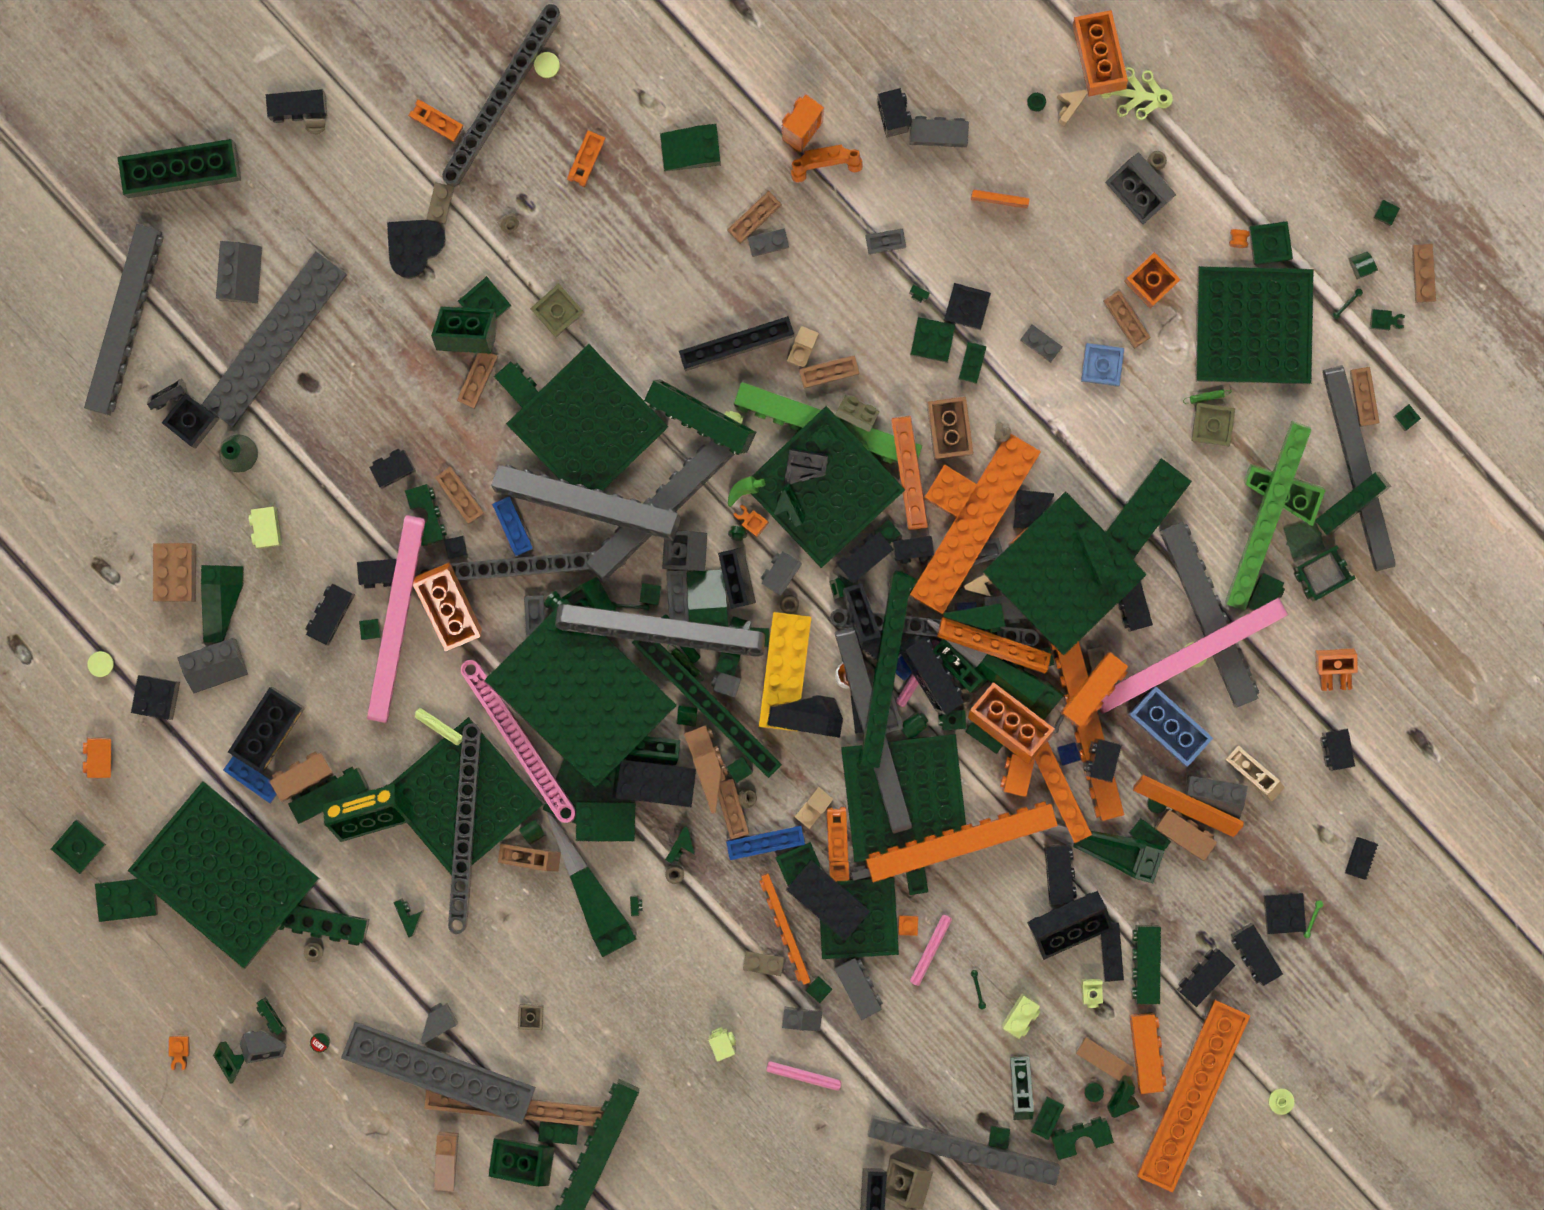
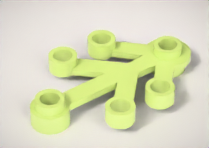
M1127 67L1125 70L1131 71L1132 76H1127V79L1135 90L1126 89L1100 94L1102 98H1110L1112 95L1134 98L1127 104L1120 105L1117 108L1116 113L1119 117H1125L1130 110L1144 100L1153 101L1145 108H1139L1136 111L1135 116L1138 120H1144L1157 107L1162 109L1169 107L1173 100L1170 91L1161 89L1153 79V73L1149 70L1144 71L1141 76L1142 81L1147 83L1153 93L1146 92L1134 76L1135 72L1131 67ZM1144 74H1149L1151 79L1146 80ZM1160 96H1166L1167 100L1161 101ZM1124 108L1126 110V113L1121 114L1119 112V109ZM1143 111L1145 113V116L1140 117L1138 115V112Z

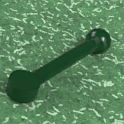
M1362 289L1355 290V294L1337 312L1333 313L1334 319H1338L1340 314L1357 297L1363 294Z
M612 602L615 609L634 608L648 611L650 608L647 603L643 605H630Z
M972 970L971 976L974 978L979 999L978 1007L985 1009L986 1004L983 1002L977 979L978 972Z

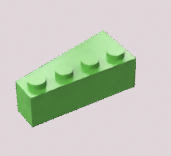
M1250 464L1244 483L1264 496L1273 471ZM1294 478L1283 508L1313 527L1325 489Z

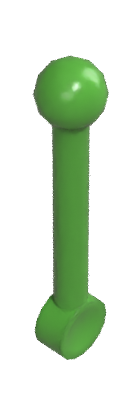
M1320 900L1315 902V911L1307 931L1303 933L1305 938H1310V931L1318 911L1323 907V902Z

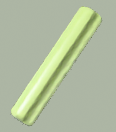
M422 708L415 712L416 719L453 744L459 745L462 742L461 734Z

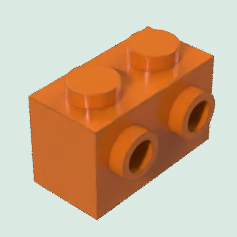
M87 738V742H83V754H87L86 762H83V773H86L87 778H111V738Z
M1011 754L1010 757H1007L1004 768H1007L1006 776H1002L1000 787H1003L1002 791L1026 797L1035 759L1030 764H1027L1017 755Z

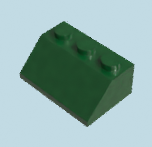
M440 306L431 334L436 351L491 354L496 339L495 309Z
M597 577L581 584L562 597V599H567L573 606L617 612Z

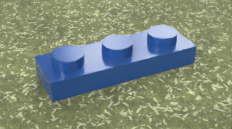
M510 496L493 503V508L515 556L517 557L532 550V544Z
M233 756L223 769V771L271 804L277 796L269 782V778Z

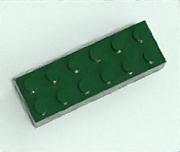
M232 139L117 157L123 195L127 198L241 181L236 143Z
M1159 459L1105 532L1134 559L1192 481L1165 460Z

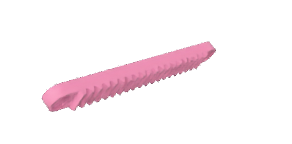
M474 660L465 661L461 666L463 677L557 819L563 823L573 821L576 817L575 807L505 701L484 682L488 675L478 662ZM470 664L476 667V672L473 675H468L466 672V668ZM565 807L571 810V816L568 819L561 816V811Z

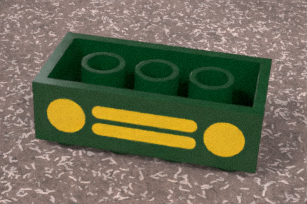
M388 784L381 788L368 790L361 794L351 795L344 799L323 804L324 825L340 842H344L411 822L410 801L395 784Z

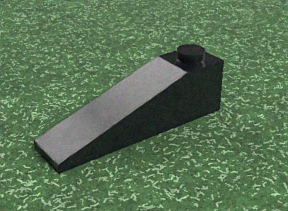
M815 695L807 699L802 698L798 701L770 706L767 726L840 738L843 717L835 698Z

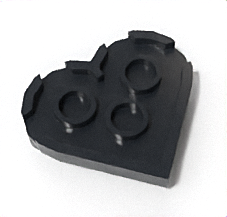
M434 221L387 222L390 265L394 272L402 278L412 279L418 277L427 268L428 259L436 257L445 247V232Z

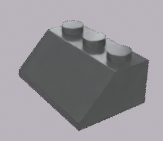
M1139 152L1126 161L1105 182L1142 225L1176 196L1175 192Z
M220 241L216 299L226 302L258 304L262 246Z
M230 638L177 657L183 676L193 694L249 675L236 638Z
M1187 775L1184 794L1240 819L1245 805L1248 786Z

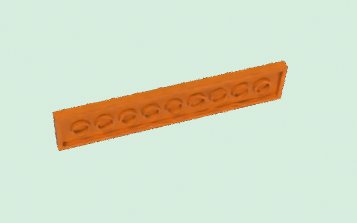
M1010 434V438L1007 441L1001 443L962 511L956 517L910 593L911 597L943 615L1039 457L1040 450Z
M1214 999L1137 1177L1173 1193L1250 1015Z

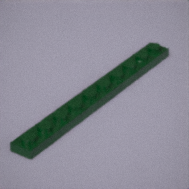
M891 575L859 765L880 768L912 580L909 577Z

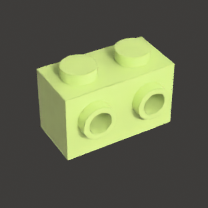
M273 506L252 509L249 515L250 526H253L254 533L251 534L252 544L256 545L258 549L282 546L277 508Z
M1021 994L1003 1022L1002 1028L1018 1039L1021 1036L1024 1037L1030 1029L1029 1023L1032 1019L1036 1020L1040 1013L1039 1004Z
M722 1027L711 1031L709 1043L717 1062L735 1055L736 1049L734 1045H736V1040L733 1032H728L727 1028L723 1030Z

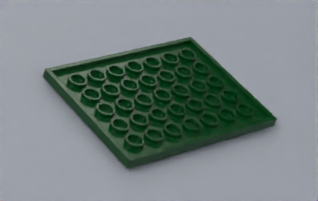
M565 599L560 605L572 604L567 599ZM556 608L484 682L596 789L663 721L677 704L605 636L558 629L555 626Z
M202 781L127 870L243 969H246L320 880L316 874L204 781Z

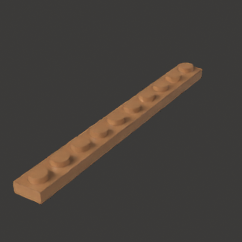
M426 1090L424 1109L500 1117ZM531 1100L525 1120L593 1127L596 1118H601L603 1112L600 1111L601 1107Z

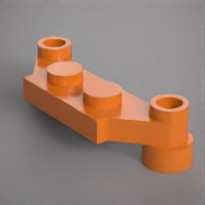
M842 144L804 151L805 154L792 162L791 177L794 182H803L807 178V170L844 163L848 165L849 171L859 172L863 168V161L858 150H849L842 147Z

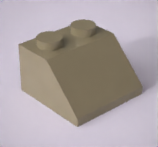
M891 1158L887 1169L886 1198L907 1208L923 1209L933 1172L921 1166Z

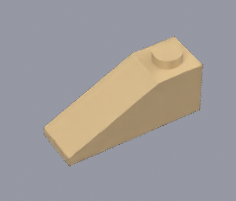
M1240 746L1226 758V761L1271 802L1285 788L1280 780Z

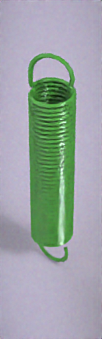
M1220 389L1192 395L1187 398H1190L1191 404L1223 398L1225 397V390Z
M673 645L675 649L671 654L694 677L701 674L700 670Z

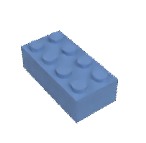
M1156 686L1151 688L1128 713L1132 720L1185 767H1188L1213 739Z

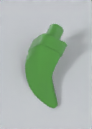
M750 476L738 481L729 493L728 506L731 507L743 495L758 493V487L765 486V480H756Z

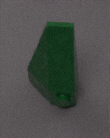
M201 565L203 642L219 643L224 641L232 614L244 585V566Z

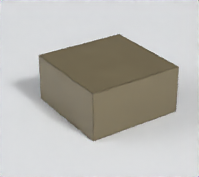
M519 1004L518 1029L542 1030L544 1005Z

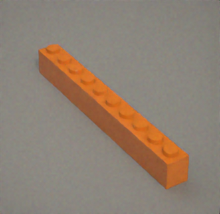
M1078 642L1063 656L1050 643L1051 649L1056 651L1057 657L1054 660L1057 669L1060 668L1062 676H1059L1062 688L1065 687L1067 694L1064 695L1067 704L1088 678L1082 651ZM1095 710L1090 715L1092 719L1086 726L1077 727L1075 725L1077 732H1074L1076 743H1080L1081 746L1079 751L1081 762H1086V760L1090 759L1091 753L1088 750L1091 741L1094 742L1095 738L1105 740L1098 712ZM1085 776L1086 781L1090 780L1091 788H1088L1090 797L1095 799L1096 806L1093 808L1096 818L1099 817L1101 821L1124 816L1115 777L1111 783Z
M1045 801L1034 804L1035 808L1029 810L1027 807L1016 809L1017 813L1009 815V812L997 815L998 819L991 821L990 818L980 820V824L972 826V823L961 826V830L956 832L953 829L942 832L943 836L935 837L934 834L924 837L925 841L920 843L914 840L905 843L906 847L900 849L898 846L888 848V852L880 854V851L868 854L869 858L865 860L872 882L1056 827L1058 824L1052 804H1046Z

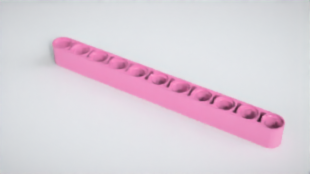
M406 515L404 519L367 720L387 723L412 595L413 580L425 526V519Z
M1277 598L1114 685L1116 688L1110 696L1106 695L1102 700L1104 704L1099 709L1101 714L1110 711L1284 618L1288 613L1281 600Z

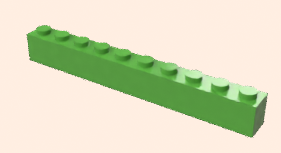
M741 382L734 402V406H737L736 410L744 413L748 411L754 412V416L764 420L766 417L771 418L773 423L781 426L784 423L791 425L790 429L798 432L821 411L820 409ZM839 418L873 455L882 457L881 461L892 464L893 461L898 463L894 435L871 428L870 432ZM915 443L917 457L919 458L923 445Z
M1291 420L1226 597L1227 605L1244 611L1247 607L1312 430L1310 426Z

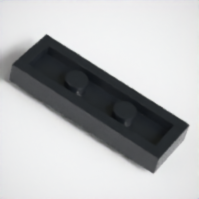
M1113 922L1114 929L1100 935L1104 982L1124 980L1119 922Z

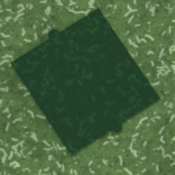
M1314 521L1313 527L1303 522L1283 529L1287 540L1286 545L1289 546L1292 559L1325 549L1321 538L1322 532L1319 531L1316 521Z

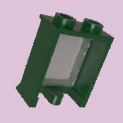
M1338 545L1294 567V576L1299 583L1302 582L1305 588L1303 592L1308 600L1316 601L1356 579L1354 575H1350L1346 568L1347 562L1345 559H1341L1337 551L1339 549Z

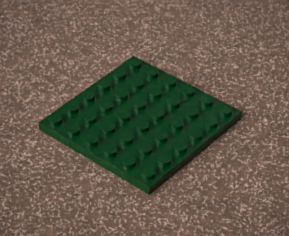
M1199 266L1195 382L1311 384L1314 269Z
M589 343L506 423L559 479L566 480L571 485L581 484L586 486L587 489H600L602 491L668 428V425Z
M826 405L752 475L756 480L764 479L765 486L758 487L759 492L751 493V495L815 563L822 568L899 497L905 489ZM827 424L838 440L821 451L811 435ZM790 448L828 455L824 476L813 477L803 482L798 481L790 484L806 517L803 524L797 527L788 519L787 510L774 515L779 498L785 487L784 481Z
M1066 491L982 572L1063 656L1147 575ZM1095 523L1119 574L1118 578L1102 585H1098L1075 533Z
M468 717L454 730L463 736L464 727L474 722ZM473 726L469 727L468 735L474 738L477 735V729ZM483 732L472 865L544 805ZM444 737L390 785L395 784L410 801L411 822L407 824L452 876L462 742L459 745H455ZM468 746L466 749L467 755L473 757L476 754V749L473 746ZM467 765L465 767L466 775L472 776L474 774L473 766ZM466 784L463 787V792L466 795H471L473 793L472 786ZM463 804L462 812L470 814L471 806ZM462 823L460 826L461 832L469 833L470 826L467 823ZM461 842L459 850L462 853H467L468 845ZM459 862L457 868L460 872H465L467 865L464 862Z
M956 734L887 742L912 829L895 834L891 830L874 768L859 765L862 745L841 747L854 862L866 861L865 859L869 858L868 854L880 851V854L887 853V849L898 846L899 849L906 847L905 843L914 840H917V843L925 841L924 837L935 834V837L943 836L942 832L950 829L956 832L961 830V826L966 825Z

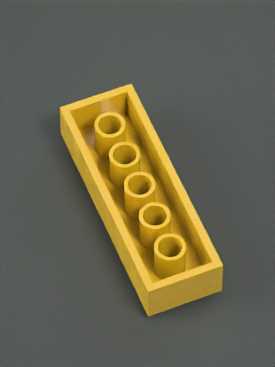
M773 612L759 727L796 731L767 726L770 706L801 699L811 625L810 616Z

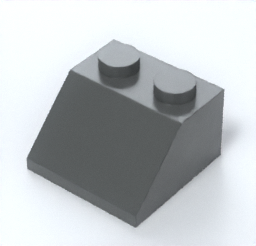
M677 531L674 541L664 539L662 569L705 571L707 533Z
M783 551L781 554L777 553L771 561L774 565L770 571L766 569L761 576L763 580L761 584L780 597L802 565L800 561Z

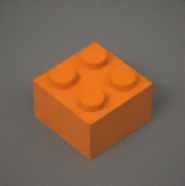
M1154 252L1124 282L1151 309L1181 279Z
M944 464L924 499L956 518L977 484Z

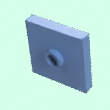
M1086 343L1081 382L1119 387L1124 348Z

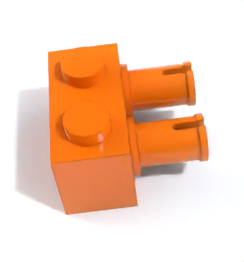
M1355 649L1315 650L1316 670L1321 675V690L1327 691V688L1329 691L1333 690V674H1340V689L1346 690V687H1348V690L1353 689L1352 673H1358V659Z

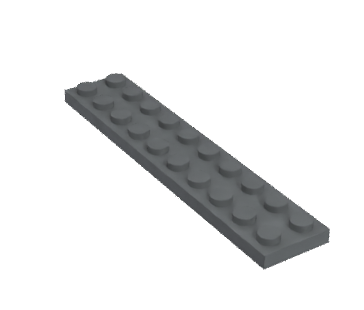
M315 251L201 405L234 428L347 274Z
M358 1022L354 1023L341 1056L343 1060L519 1124H523L536 1087Z

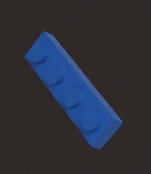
M800 825L726 841L729 859L734 860L805 845Z

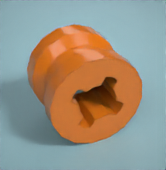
M1232 229L1230 232L1232 240L1229 241V246L1248 248L1247 237H1249L1250 232Z

